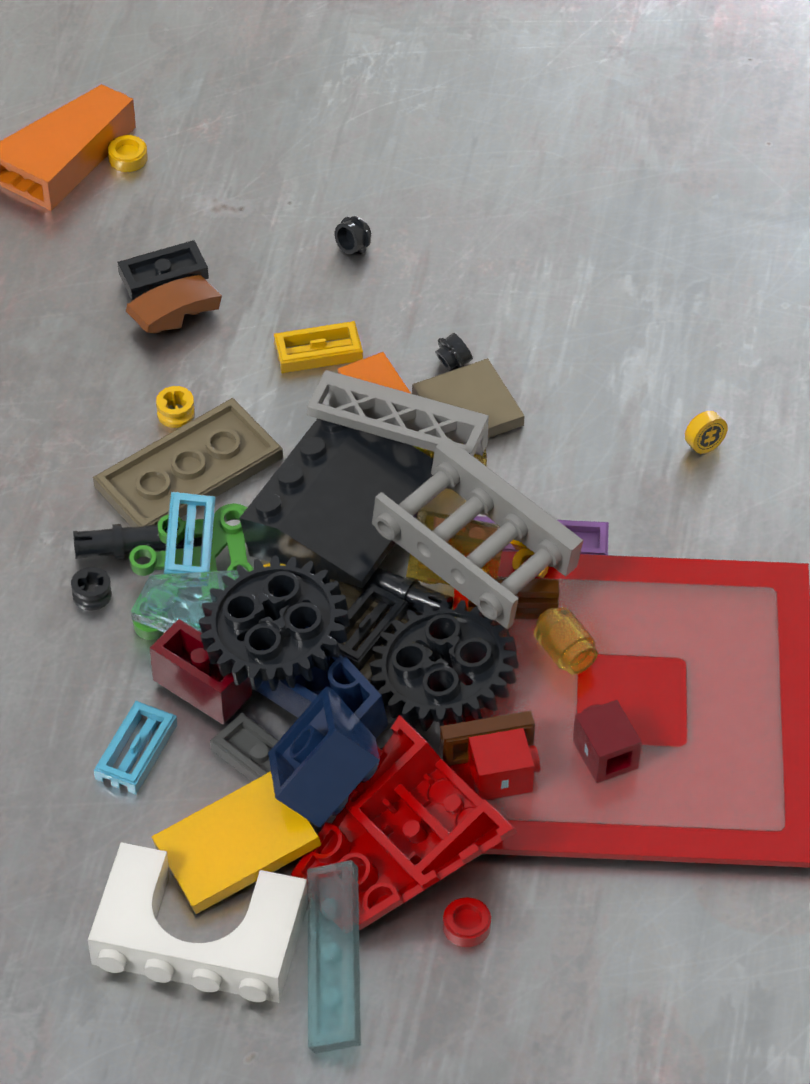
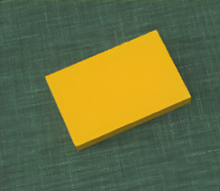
M271 771L151 836L157 850L167 851L169 870L195 914L256 882L260 870L274 872L321 846L320 839L310 822L275 798Z

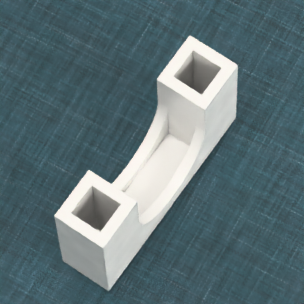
M121 842L88 937L91 964L97 965L111 973L126 971L145 975L147 978L160 983L175 981L193 985L204 992H216L219 990L238 994L253 1002L268 1000L279 1003L308 906L307 879L260 870L248 911L241 924L233 932L219 940L207 943H191L171 936L161 928L156 920L170 878L167 851Z

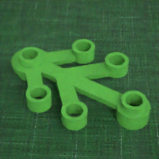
M236 503L227 504L220 507L214 514L208 583H201L202 597L199 601V609L202 618L205 617L202 604L212 602L210 589H219L215 558L227 545L231 565L227 569L228 577L235 580L233 576L238 573L237 566L239 565L248 572L253 570V567L247 562L246 542L241 523L235 526H230L226 523L230 520L240 521L239 518L247 509L244 505ZM168 515L163 516L158 522L159 538L165 544L167 533L164 530L168 527ZM179 516L176 544L180 543L185 536L186 521H183ZM204 519L195 520L194 537H202ZM147 545L137 546L131 551L129 557L130 564L135 574L147 576L156 570H164L165 551L155 552L153 548ZM201 546L193 547L192 566L200 567ZM176 549L175 564L182 565L183 549ZM140 557L151 559L149 563L144 565L136 562ZM174 576L153 600H146L138 604L132 613L133 627L136 634L146 640L160 638L169 628L167 612L198 578L182 581L180 576ZM146 613L158 614L151 620L142 617Z

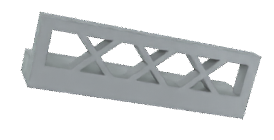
M325 370L307 405V416L434 452L435 446L446 437L473 457L474 454L482 456L488 444L489 415Z

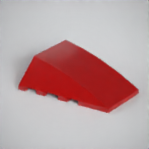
M400 715L390 728L394 733L382 750L378 748L380 761L374 775L367 782H360L349 794L348 801L343 810L331 824L326 822L318 833L321 846L303 855L291 873L293 877L307 879V893L348 937L517 832L485 799L483 800L439 757L428 742Z

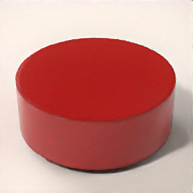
M463 897L452 901L446 907L443 914V931L450 942L457 946L468 948L480 945L489 936L491 913L483 902L475 898Z

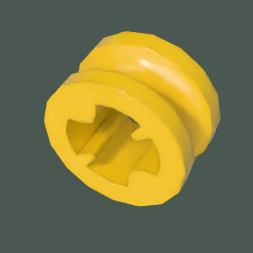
M170 386L158 393L156 397L157 417L163 425L170 428H180L193 420L195 409L194 397L191 391L181 386ZM176 404L182 405L183 407L179 409Z

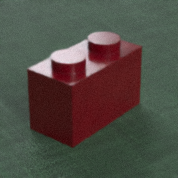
M178 619L150 647L153 680L224 725L252 696L250 678L247 677L240 685H236L232 672L226 676H221L218 664L211 665L207 651L204 650L200 637L202 633Z

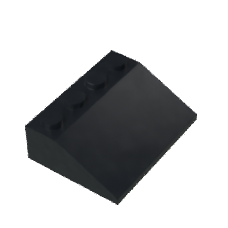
M317 418L239 518L249 556L271 562L273 556H277L279 562L284 565L294 556L300 569L306 563L312 561L316 574L326 569L330 579L363 588L396 543L393 540L384 538L372 524L375 497L382 492L399 505L433 476L431 474L433 458L412 445Z

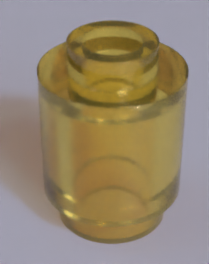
M562 607L548 609L540 615L536 622L537 626L534 630V637L558 668L567 670L572 675L579 674L588 669L596 660L598 651L595 648L594 638L569 608Z

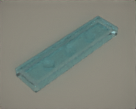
M350 860L307 869L308 1048L315 1054L361 1046L358 866Z

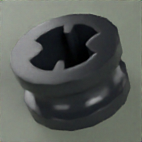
M88 567L79 570L73 575L71 588L73 601L76 606L83 610L93 611L105 607L110 602L112 597L111 581L106 571L101 568ZM89 585H98L95 586L94 591H87Z

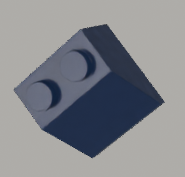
M328 686L323 689L268 752L275 798L319 828L330 816H336L343 810L348 801L349 794L360 782H367L374 775L380 761L373 734L337 693Z

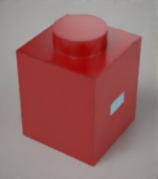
M524 728L468 738V767L475 792L483 800L533 792L534 773H539L541 770L540 758L536 745H528Z

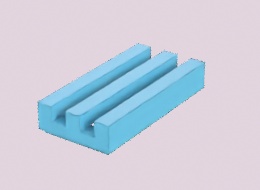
M171 492L164 579L180 576L182 581L198 578L199 582L208 583L215 496ZM179 503L187 504L182 565L175 564ZM196 505L205 506L200 567L192 566Z
M135 701L94 769L95 779L104 782L105 778L111 780V786L119 789L122 785H125L128 788V792L137 795L177 727V716ZM143 716L148 717L139 734L136 735L131 743L130 749L118 769L113 768L114 763ZM162 722L159 728L157 729L156 733L154 734L152 740L150 741L149 745L147 746L146 750L144 751L143 755L141 756L140 760L138 761L133 772L129 774L130 770L132 769L133 765L135 764L136 760L141 754L143 748L145 747L146 743L148 742L158 723Z

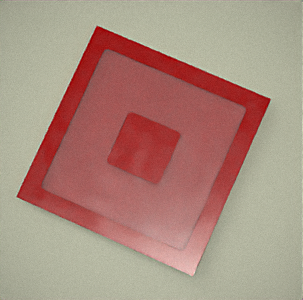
M456 549L465 557H467L470 553L474 551ZM500 551L481 569L492 578L506 579L515 571L513 568V558L517 552ZM580 554L577 567L566 577L554 567L549 566L547 574L543 578L536 576L534 579L559 580L558 619H514L513 625L508 629L510 637H514L517 649L516 654L519 668L514 669L517 681L514 684H507L510 695L508 698L495 696L498 710L492 711L483 707L481 714L482 719L531 710L535 721L534 745H536L539 753L541 770L539 773H534L533 792L486 800L517 832L483 854L810 868L809 563ZM454 588L453 609L457 607L461 600H465L468 611V598ZM618 700L642 742L639 769L596 783L573 743L575 714L581 713L591 705H603ZM471 715L465 717V722L476 720ZM449 721V725L456 724V721ZM468 762L450 765L449 767L475 791Z

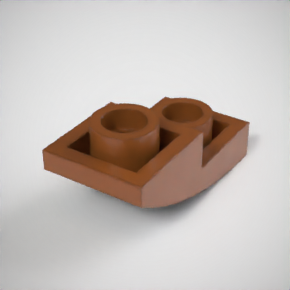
M201 275L191 276L163 284L142 294L127 304L126 312L147 333H161L163 330L181 328L185 314L196 315L204 311L219 310L222 295Z

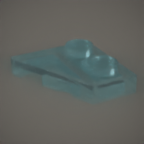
M237 570L150 575L131 610L132 620L166 632L180 619L201 632L199 619L205 617L202 604L212 602L210 589L224 590L221 577L225 575L235 580L239 577Z

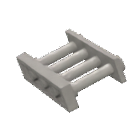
M448 437L435 446L431 471L433 476L399 505L382 492L375 497L372 524L384 538L395 541L468 598L485 617L496 620L506 629L510 628L514 623L519 599L515 595L539 573L549 566L554 567L566 577L578 565L583 539ZM445 488L452 489L464 498L466 502L433 531L413 517ZM477 515H486L498 524L500 528L467 557L447 543ZM511 541H520L535 554L501 584L481 569Z

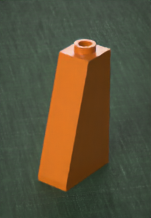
M101 84L0 141V186L52 211L108 156V146L111 141L117 137L129 135L136 128L133 98Z

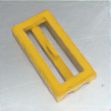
M355 321L274 333L275 349H277L281 373L352 363L363 359V349Z

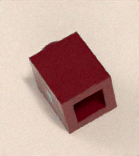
M618 700L603 705H591L581 713L575 714L573 743L596 783L639 769L642 742Z

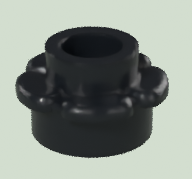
M347 216L335 228V241L344 253L353 254L359 252L362 254L366 252V247L371 243V230L365 221L357 216Z
M452 333L447 338L438 339L440 348L435 353L447 370L451 371L455 367L457 369L464 367L473 360L469 348L457 334Z

